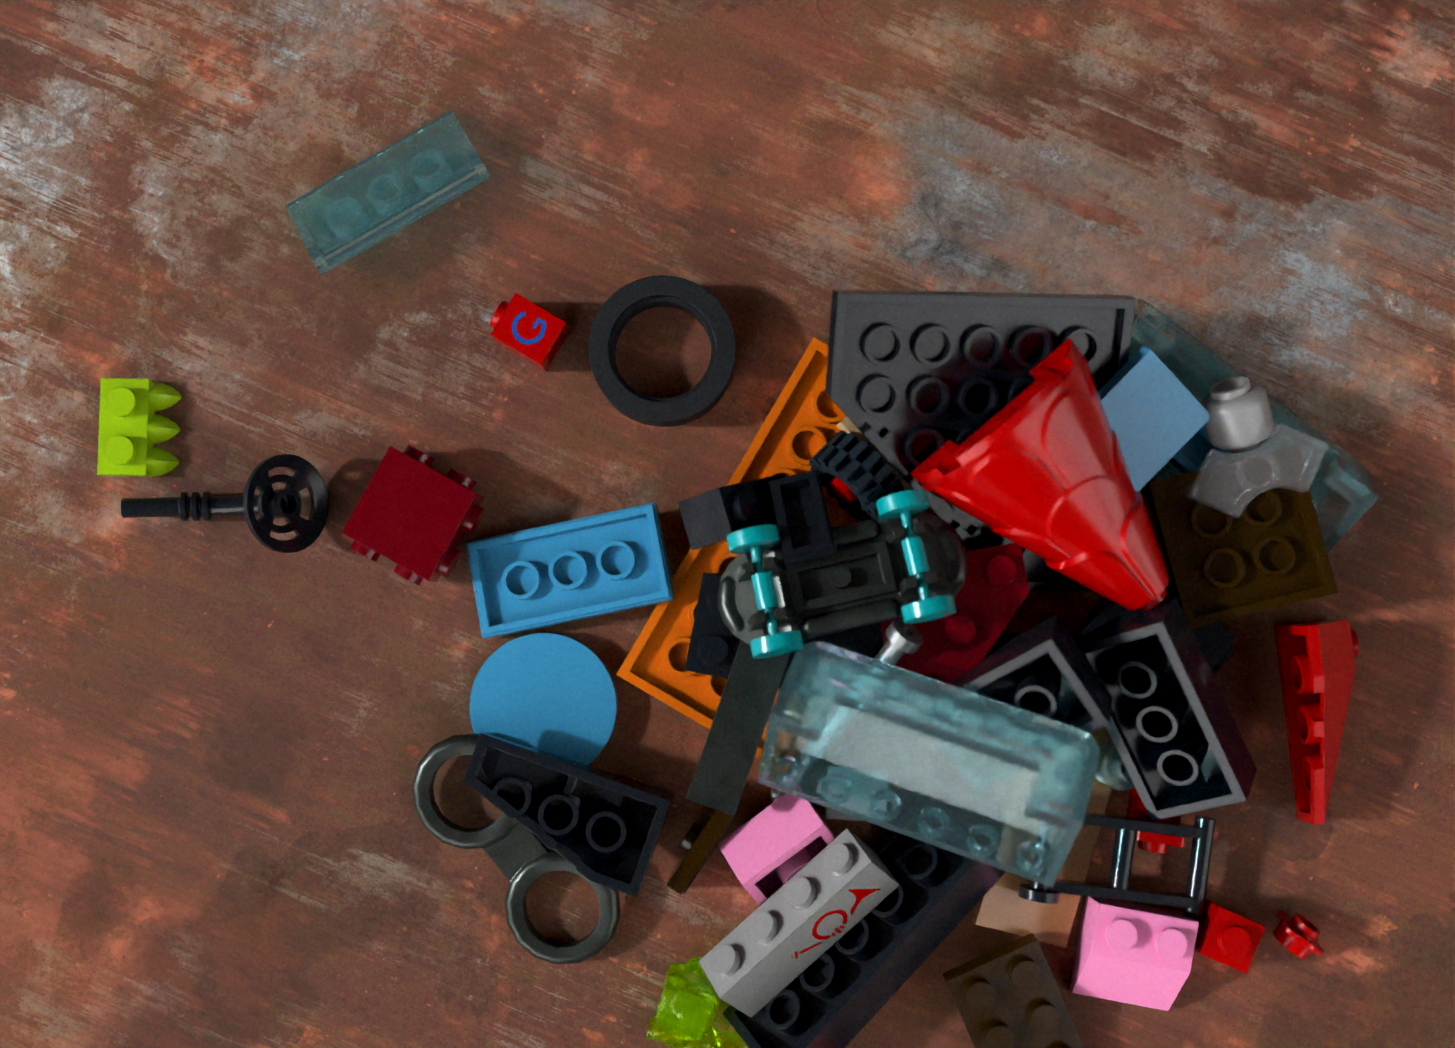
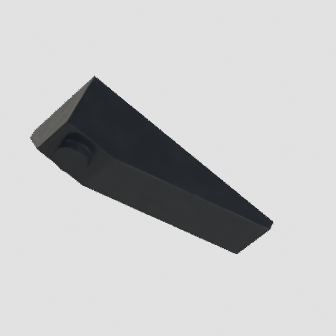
M483 732L479 735L464 778L465 783L508 817L514 818L539 838L538 840L550 850H555L576 867L575 870L588 880L637 897L675 795L618 774Z

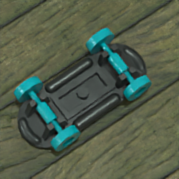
M925 489L906 490L877 500L878 518L831 528L836 548L834 554L794 565L785 564L776 525H758L729 534L726 537L729 551L731 554L739 555L729 563L721 576L717 592L718 609L724 624L735 637L750 644L754 659H762L800 650L804 647L803 640L902 617L905 624H916L954 614L956 609L953 598L957 595L965 581L968 568L967 553L960 535L948 522L937 515L923 512L930 507L927 491Z

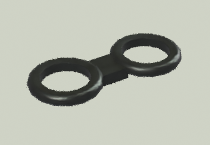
M479 734L452 735L433 745L419 761L412 782L414 809L423 826L442 843L463 850L484 849L510 882L504 900L507 924L517 943L532 956L560 965L580 963L599 954L614 937L621 916L619 891L588 880L575 870L576 867L555 850H550L538 840L539 838L514 818L508 817L505 813H502L496 821L484 827L466 828L451 822L441 813L435 801L433 788L438 769L445 761L459 755H473ZM568 871L580 875L592 885L599 898L600 917L597 926L588 936L575 942L560 943L544 937L533 927L527 915L525 899L529 886L534 880L548 872Z

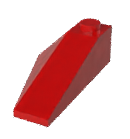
M1329 619L1274 625L1296 815L1298 820L1313 825L1325 823L1356 669L1354 657L1358 655L1359 642L1356 632L1350 628V619Z

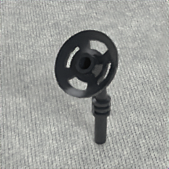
M281 454L269 457L258 464L248 478L244 495L212 496L209 491L204 492L202 497L199 492H193L191 497H189L188 492H182L180 497L123 498L121 500V515L123 518L180 517L182 521H188L190 516H192L193 521H199L201 516H203L205 521H210L212 516L245 515L250 531L263 546L275 552L294 553L306 549L319 537L327 520L329 502L325 483L317 469L304 458L291 454ZM277 467H284L293 470L295 473L292 477L285 474L269 476L268 471ZM281 482L286 484L284 489L273 490L272 484ZM306 487L311 498V511L308 520L300 516L302 499L299 491ZM256 488L260 491L259 495H254ZM260 514L261 517L256 519L255 515ZM285 519L287 524L278 526L273 524V520ZM294 531L297 535L294 538L282 541L272 538L270 533H289Z

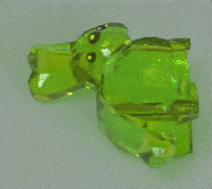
M695 956L685 964H670L663 982L662 994L656 1014L649 1020L645 1038L654 1042H662L669 1048H748L736 1031L716 1032L712 1027L719 1002L714 987L699 963V960L703 957Z

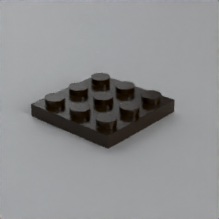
M1298 446L1148 482L1145 485L1173 591L1191 629L1338 593Z

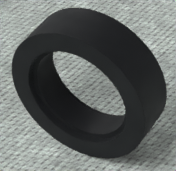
M666 275L650 276L623 286L601 307L590 332L589 360L593 375L602 393L623 415L650 426H678L703 416L725 394L735 368V334L725 309L706 289L680 277ZM654 307H673L689 313L703 326L711 344V359L703 378L689 391L671 398H654L636 391L622 378L616 364V345L621 331L634 316Z

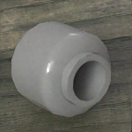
M1231 377L1216 382L1210 387V393L1203 398L1201 403L1210 415V419L1205 424L1209 441L1213 446L1230 450V453L1234 455H1243L1256 451L1260 447V442L1265 440L1274 428V420L1266 390L1261 385L1250 382V379L1247 377Z

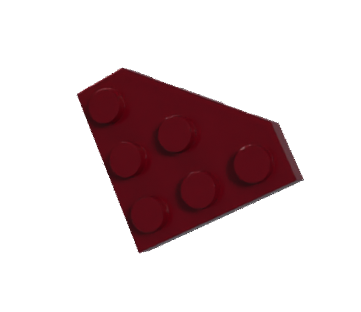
M1016 543L966 551L968 568L965 581L957 595L953 598L956 612L940 619L911 624L921 634L923 643L915 653L909 654L905 652L888 673L896 719L922 715L919 710L922 704L929 702L935 694L984 659L1030 592L1021 546ZM895 619L879 623L883 646L889 640L886 636V630Z

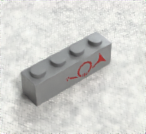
M846 828L700 959L699 963L719 998L752 1018L899 886V883L876 852Z

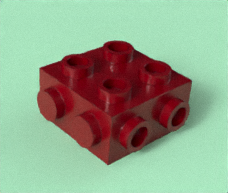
M409 444L404 453L390 446L341 533L354 540L350 548L375 562L382 555L397 563L393 572L416 585H420L423 578L427 581L437 582L441 575L447 578L456 566L461 552L456 547L464 533L472 534L480 523L485 509L480 506L484 497L473 491L477 483L476 481L452 468L447 476L430 468L434 458Z

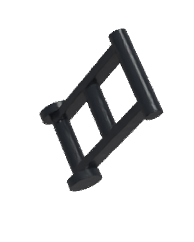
M1045 795L1031 796L1030 806L1040 809L1031 881L1030 884H1020L1019 897L1040 903L1055 904L1059 903L1060 893L1169 905L1183 907V916L1203 919L1216 819L1206 816H1195L1194 825L1158 820L1151 821L1149 819L1071 810L1072 801ZM1059 821L1116 828L1109 885L1052 878ZM1136 831L1192 837L1185 894L1129 887Z

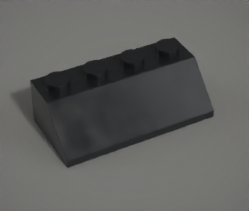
M1176 596L1163 599L1158 605L1146 611H1143L1141 608L1127 610L1076 641L1080 650L1113 696L1110 722L1106 725V728L1151 821L1247 801L1257 768Z

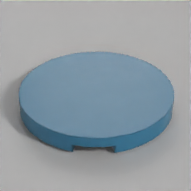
M534 633L507 642L489 656L474 680L469 707L474 734L480 735L483 732L588 765L601 753L612 735L617 719L618 702L615 684L608 668L590 648L576 639L565 635Z

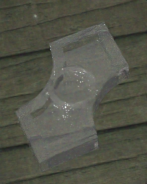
M1280 423L1272 430L1265 442L1254 450L1232 454L1212 449L1206 456L1189 498L1237 518L1241 516L1243 510L1252 499L1266 490L1285 488L1299 492L1309 491L1329 444Z

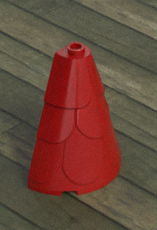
M1068 338L1029 371L1036 380L960 446L948 440L910 474L916 481L922 484L926 491L989 525L990 530L1046 559V565L1129 610L1141 608L1143 611H1146L1158 605L1167 594L1165 588L1169 583V576L1143 497L1140 492L1134 490L1117 434L1110 428L1086 357L1080 353L1075 343Z

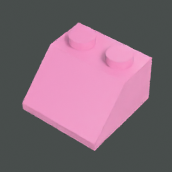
M795 786L783 796L776 798L771 805L748 822L737 827L717 845L742 886L761 906L836 837L800 788Z
M1085 896L1069 991L1075 994L1169 1011L1191 972L1199 922L1193 918L1183 916L1182 911L1118 899Z

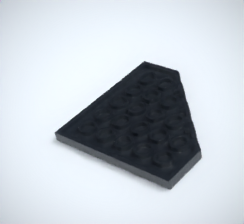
M832 289L825 393L912 489H924L922 484L916 481L910 473L948 440L960 446L1036 381L1029 371L1068 338L1075 343L1080 353L1086 357L1097 391H1099L1129 361L1136 298L1128 295ZM927 491L930 508L938 517L948 522L954 528L969 551L1014 543L990 530L989 525ZM1021 547L1030 591L1091 590L1047 566L1046 559Z

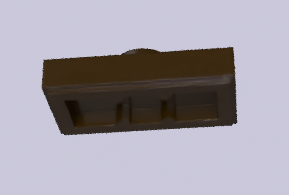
M713 809L703 826L696 822L692 824L678 846L685 853L667 881L668 887L680 895L686 893L736 817L737 809L734 816Z

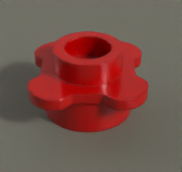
M1279 910L1276 913L1281 922L1273 930V935L1288 951L1303 960L1311 952L1319 956L1325 952L1318 943V936L1321 933L1310 920L1299 913H1295L1293 917L1283 910Z

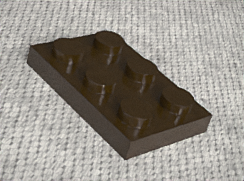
M1033 933L942 973L974 1048H1084L1039 942Z

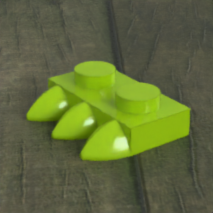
M101 378L97 475L105 477H157L169 473L180 464V461L170 452L154 447V444L168 441L181 431V428L171 419L155 414V411L170 408L182 399V395L176 389L151 379Z

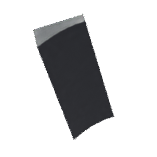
M923 795L873 849L899 883V886L752 1018L731 1005L723 1012V1015L749 1048H845L1005 874V871Z

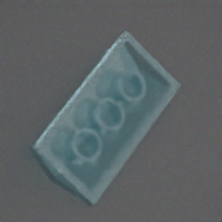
M452 110L294 200L286 205V208L318 272L323 275L491 178V175Z

